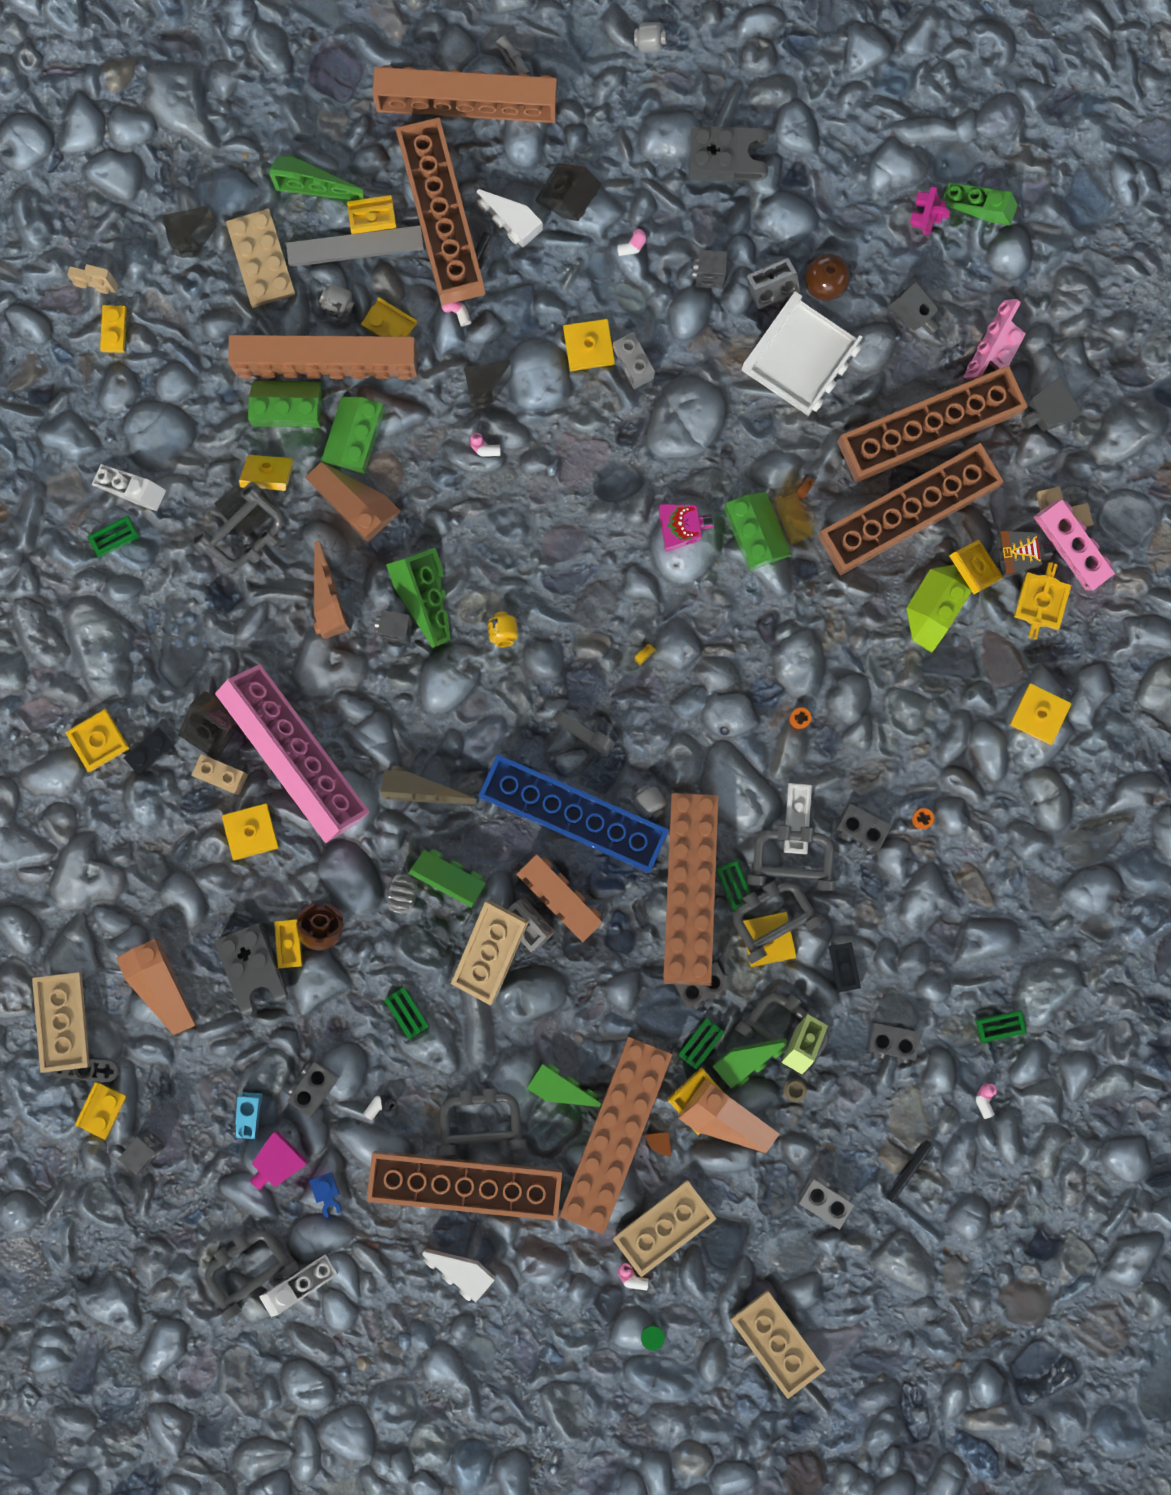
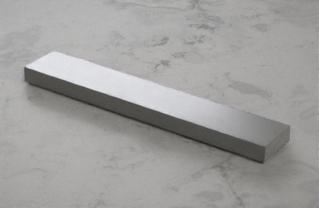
M421 226L286 243L290 267L424 250Z

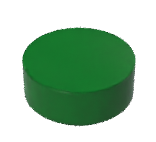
M649 1325L642 1330L641 1342L646 1349L655 1351L663 1346L665 1336L660 1327Z

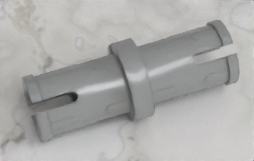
M508 36L500 37L495 45L505 57L506 65L510 66L516 75L527 74L530 76L531 71L521 59L522 54L520 51H516Z

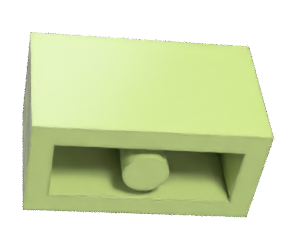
M807 1014L796 1026L782 1063L803 1074L815 1061L828 1025Z

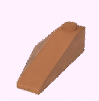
M320 462L305 476L309 483L367 543L401 512L386 495L323 462Z
M318 540L315 541L314 615L316 621H313V626L316 634H321L326 639L350 631L322 544Z
M160 939L144 943L116 958L124 979L173 1035L196 1026Z
M706 1079L677 1117L696 1132L767 1153L780 1135Z

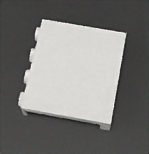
M795 291L744 362L742 371L809 416L813 410L815 412L819 410L824 402L821 398L825 392L830 394L837 383L834 381L837 375L840 374L842 376L850 365L847 363L848 359L851 356L855 358L862 348L860 342L863 337L860 335L858 338H855L802 302V295Z

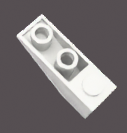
M480 189L476 191L479 207L484 212L487 210L490 212L494 223L499 228L504 227L506 229L508 237L514 244L519 243L523 248L543 230L542 221L528 206Z
M102 464L91 484L154 511L158 510L166 492L165 489L148 479Z
M427 1248L422 1253L425 1257L423 1261L432 1269L438 1268L443 1273L441 1277L448 1284L452 1285L454 1283L460 1288L459 1293L468 1301L472 1299L474 1302H477L495 1281V1276L477 1260Z
M325 1254L259 1297L270 1316L273 1317L281 1314L338 1274Z

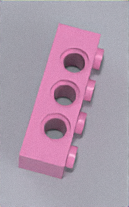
M1054 500L1033 518L1084 589L1093 591L1115 574L1111 569L1113 565L1107 557H1103L1098 551L1100 549L1098 543L1093 538L1088 537L1085 532V525L1073 516V509L1066 501L1063 502V500ZM1062 519L1066 522V529L1063 532L1059 529V522ZM1074 538H1077L1080 543L1077 550L1072 547ZM1088 556H1090L1093 561V564L1090 568H1087L1085 564V560Z

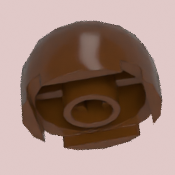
M831 253L815 257L808 265L804 276L807 290L814 298L822 301L841 297L847 290L850 281V270L846 261L840 256Z
M311 904L303 908L297 917L296 928L298 938L306 947L312 950L321 951L333 947L341 939L343 932L342 914L337 908L329 904H325V907Z

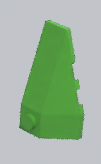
M292 155L276 156L270 168L269 174L276 191L352 201L365 199L363 189Z
M436 548L386 564L394 588L431 647L433 648L450 641L448 613L444 611L443 605L446 593L445 590H442L441 578L444 577L443 568Z

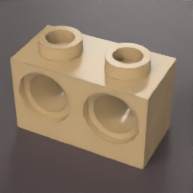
M201 754L191 776L239 796L248 774Z

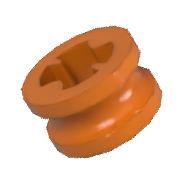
M800 707L793 710L789 716L790 724L796 729L807 727L811 722L810 712L806 708ZM802 712L804 713L803 717L806 716V721L798 724L795 716Z
M921 808L913 814L912 823L917 829L925 830L934 823V815L929 809ZM919 813L929 817V820L926 821L927 825L917 821V818L920 817Z

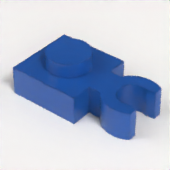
M333 1172L310 1179L309 1182L316 1203L324 1202L323 1215L326 1218L330 1216L328 1212L329 1206H334L337 1213H340L342 1210L341 1205L334 1199L335 1196L340 1195Z

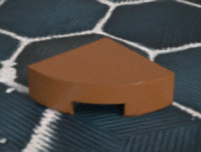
M807 476L796 495L801 499L805 498L815 483V479Z
M669 1131L645 1134L649 1146L655 1152L664 1156H672Z

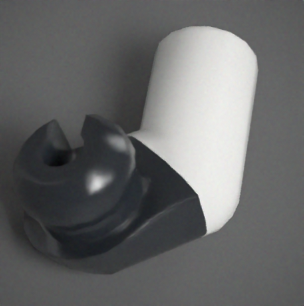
M389 1094L375 1096L363 1115L373 1120L379 1110H395L397 1107L396 1098Z

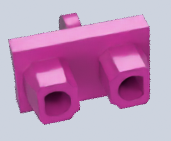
M930 187L929 192H918L916 205L925 209L923 213L913 212L910 219L911 226L922 229L924 235H931L933 224H941L942 219H948L950 216V210L945 208L946 202L940 201L941 197L937 194L938 189L935 187Z

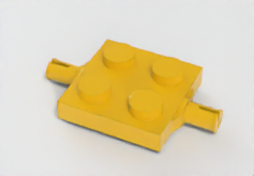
M1051 562L1048 563L1045 575H1035L1029 572L1025 574L1013 617L1031 624L1028 635L1030 639L1037 640L1040 627L1060 629L1072 586L1054 578L1058 565Z

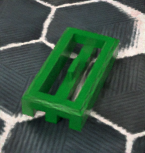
M129 516L87 536L99 558L140 537ZM125 524L128 525V527L108 536L107 538L97 543L95 542L96 539L108 534L109 532ZM129 532H132L131 534L99 550L100 547L112 542L113 540Z
M738 860L716 868L733 912L744 901L730 867H735L746 896L751 894ZM723 870H726L739 902L738 905L733 900L723 875Z
M405 987L384 999L408 1039L429 1027ZM399 995H404L422 1026H417ZM393 999L396 1000L397 1004L399 1005L407 1020L411 1024L412 1028L414 1029L413 1032H410L409 1028L407 1027L402 1017L398 1013L397 1009L393 1005Z
M1022 1010L975 1020L980 1043L1027 1033ZM1018 1016L1016 1021L984 1028L982 1026L983 1023ZM1020 1025L1019 1030L987 1037L984 1035L985 1032Z
M705 1018L678 1056L697 1070L725 1032ZM707 1025H709L711 1028L708 1030V1032L705 1034V1036L702 1038V1040L699 1042L696 1048L692 1051L689 1057H687L685 1053L689 1050V1048L692 1046V1044L695 1042V1040L698 1038V1036L701 1034L704 1028ZM713 1032H718L696 1063L692 1061Z

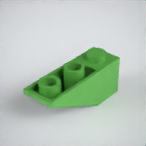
M950 182L942 199L948 207L987 222L1011 225L1018 207L1012 192Z
M783 1038L734 1047L714 1063L713 1068L730 1088H733L735 1085L741 1087L750 1079L748 1077L750 1073L754 1070L756 1073L760 1072L768 1065L766 1061L770 1057L777 1058L786 1050L784 1046H786L787 1040Z
M550 1062L548 1065L542 1063L527 1086L528 1090L546 1102L600 1107L602 1104L598 1100L600 1096L590 1089L587 1092L579 1087L580 1082L571 1076H568L566 1079L559 1074L561 1070Z

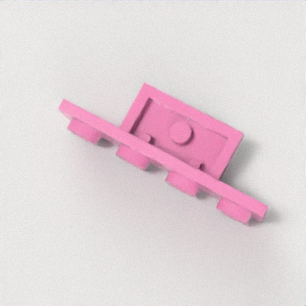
M1018 299L1004 300L998 307L995 318L988 326L986 335L978 345L977 352L972 361L967 366L963 376L965 379L974 380L982 377L988 364L996 370L1010 365L1026 334L1011 321L1021 303Z

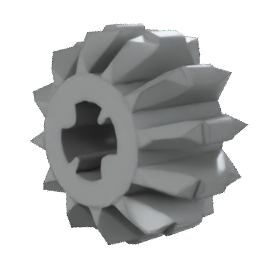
M397 874L394 877L388 895L389 910L400 914H409L412 911L418 889L417 878L406 874Z

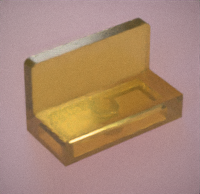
M797 493L784 498L782 495L778 496L775 500V505L790 543L794 544L812 537L813 532Z

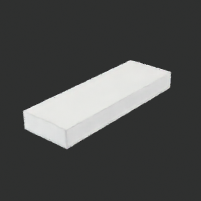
M788 783L785 825L791 826V831H800L801 827H809L812 785ZM784 840L783 853L807 855L808 842Z

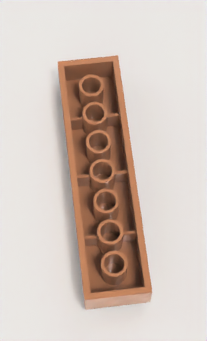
M384 65L374 67L373 98L376 111L381 113L555 123L557 78H552L548 75L530 77L527 74L512 76L502 72L494 74H484L481 71L463 73L459 70H449L447 72L434 68L416 70L413 67H404L403 69H397Z
M440 117L396 128L441 306L485 295L484 283Z
M229 335L228 363L235 375L244 379L252 378V376H261L265 379H273L275 376H284L287 379H296L298 376H307L309 379H320L321 376H330L331 379H343V376H352L353 379L358 380L366 379V377H375L379 380L398 377L401 380H410L412 377H417L418 350L414 337Z
M1008 365L842 434L837 443L855 483L1018 416L1028 406Z
M979 443L820 531L818 538L841 576L993 492L1004 481L984 447Z
M672 793L664 984L711 986L718 795Z
M627 1036L559 1217L604 1235L672 1058V1053Z
M374 1151L371 1157L367 1202L558 1221L562 1169Z

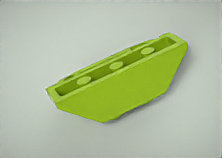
M955 565L930 569L906 607L912 641L931 653L944 637L972 592Z

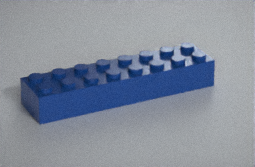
M498 754L478 796L479 799L648 874H650L669 831L667 828Z

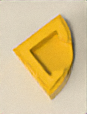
M647 644L643 650H640L635 655L634 661L641 666L656 649L651 644Z

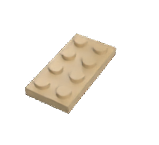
M265 209L226 221L252 308L295 296L296 294L270 210Z
M490 900L485 901L451 984L490 1006L494 1004L529 921Z
M82 972L32 978L40 1073L90 1067Z
M686 1180L617 1233L612 1239L640 1277H643L715 1221L716 1217L690 1182Z
M768 1290L730 1318V1321L787 1399L826 1370Z

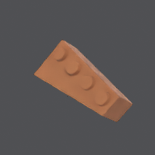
M536 854L516 875L584 942L603 923L600 920L602 915L593 906L589 909L583 903L586 898L577 889L573 892L567 886L570 882L561 873L556 875L551 870L553 865L546 857L540 858Z

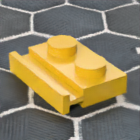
M392 195L347 201L352 234L396 228Z
M378 297L377 302L372 306L361 326L377 337H409L412 329L417 325V320Z
M95 1082L74 1126L80 1127L102 1139H108L128 1095L100 1084V1082Z

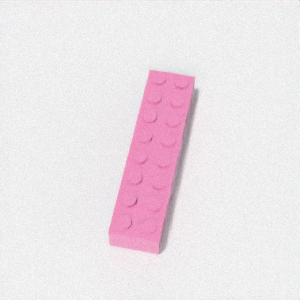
M261 664L226 680L215 693L325 843L356 826L370 813Z

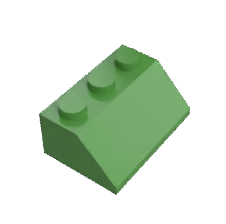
M253 381L249 394V422L252 426L321 428L322 382Z
M341 397L321 462L365 475L385 414L383 403L362 397Z
M767 492L745 495L725 503V514L749 572L792 555Z
M432 848L430 852L423 850L409 874L474 908L487 885L483 882L484 877L474 871L471 874L462 870L464 866L454 860H451L450 863L442 860L443 854Z

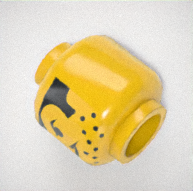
M497 612L487 622L489 640L496 644L497 647H509L519 637L516 618L508 615L507 612Z

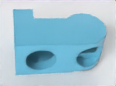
M241 1092L238 1095L236 1138H257L262 1093Z

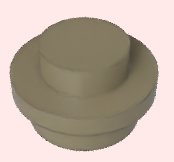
M792 1078L784 1084L783 1093L789 1101L799 1102L805 1098L807 1087L802 1080Z

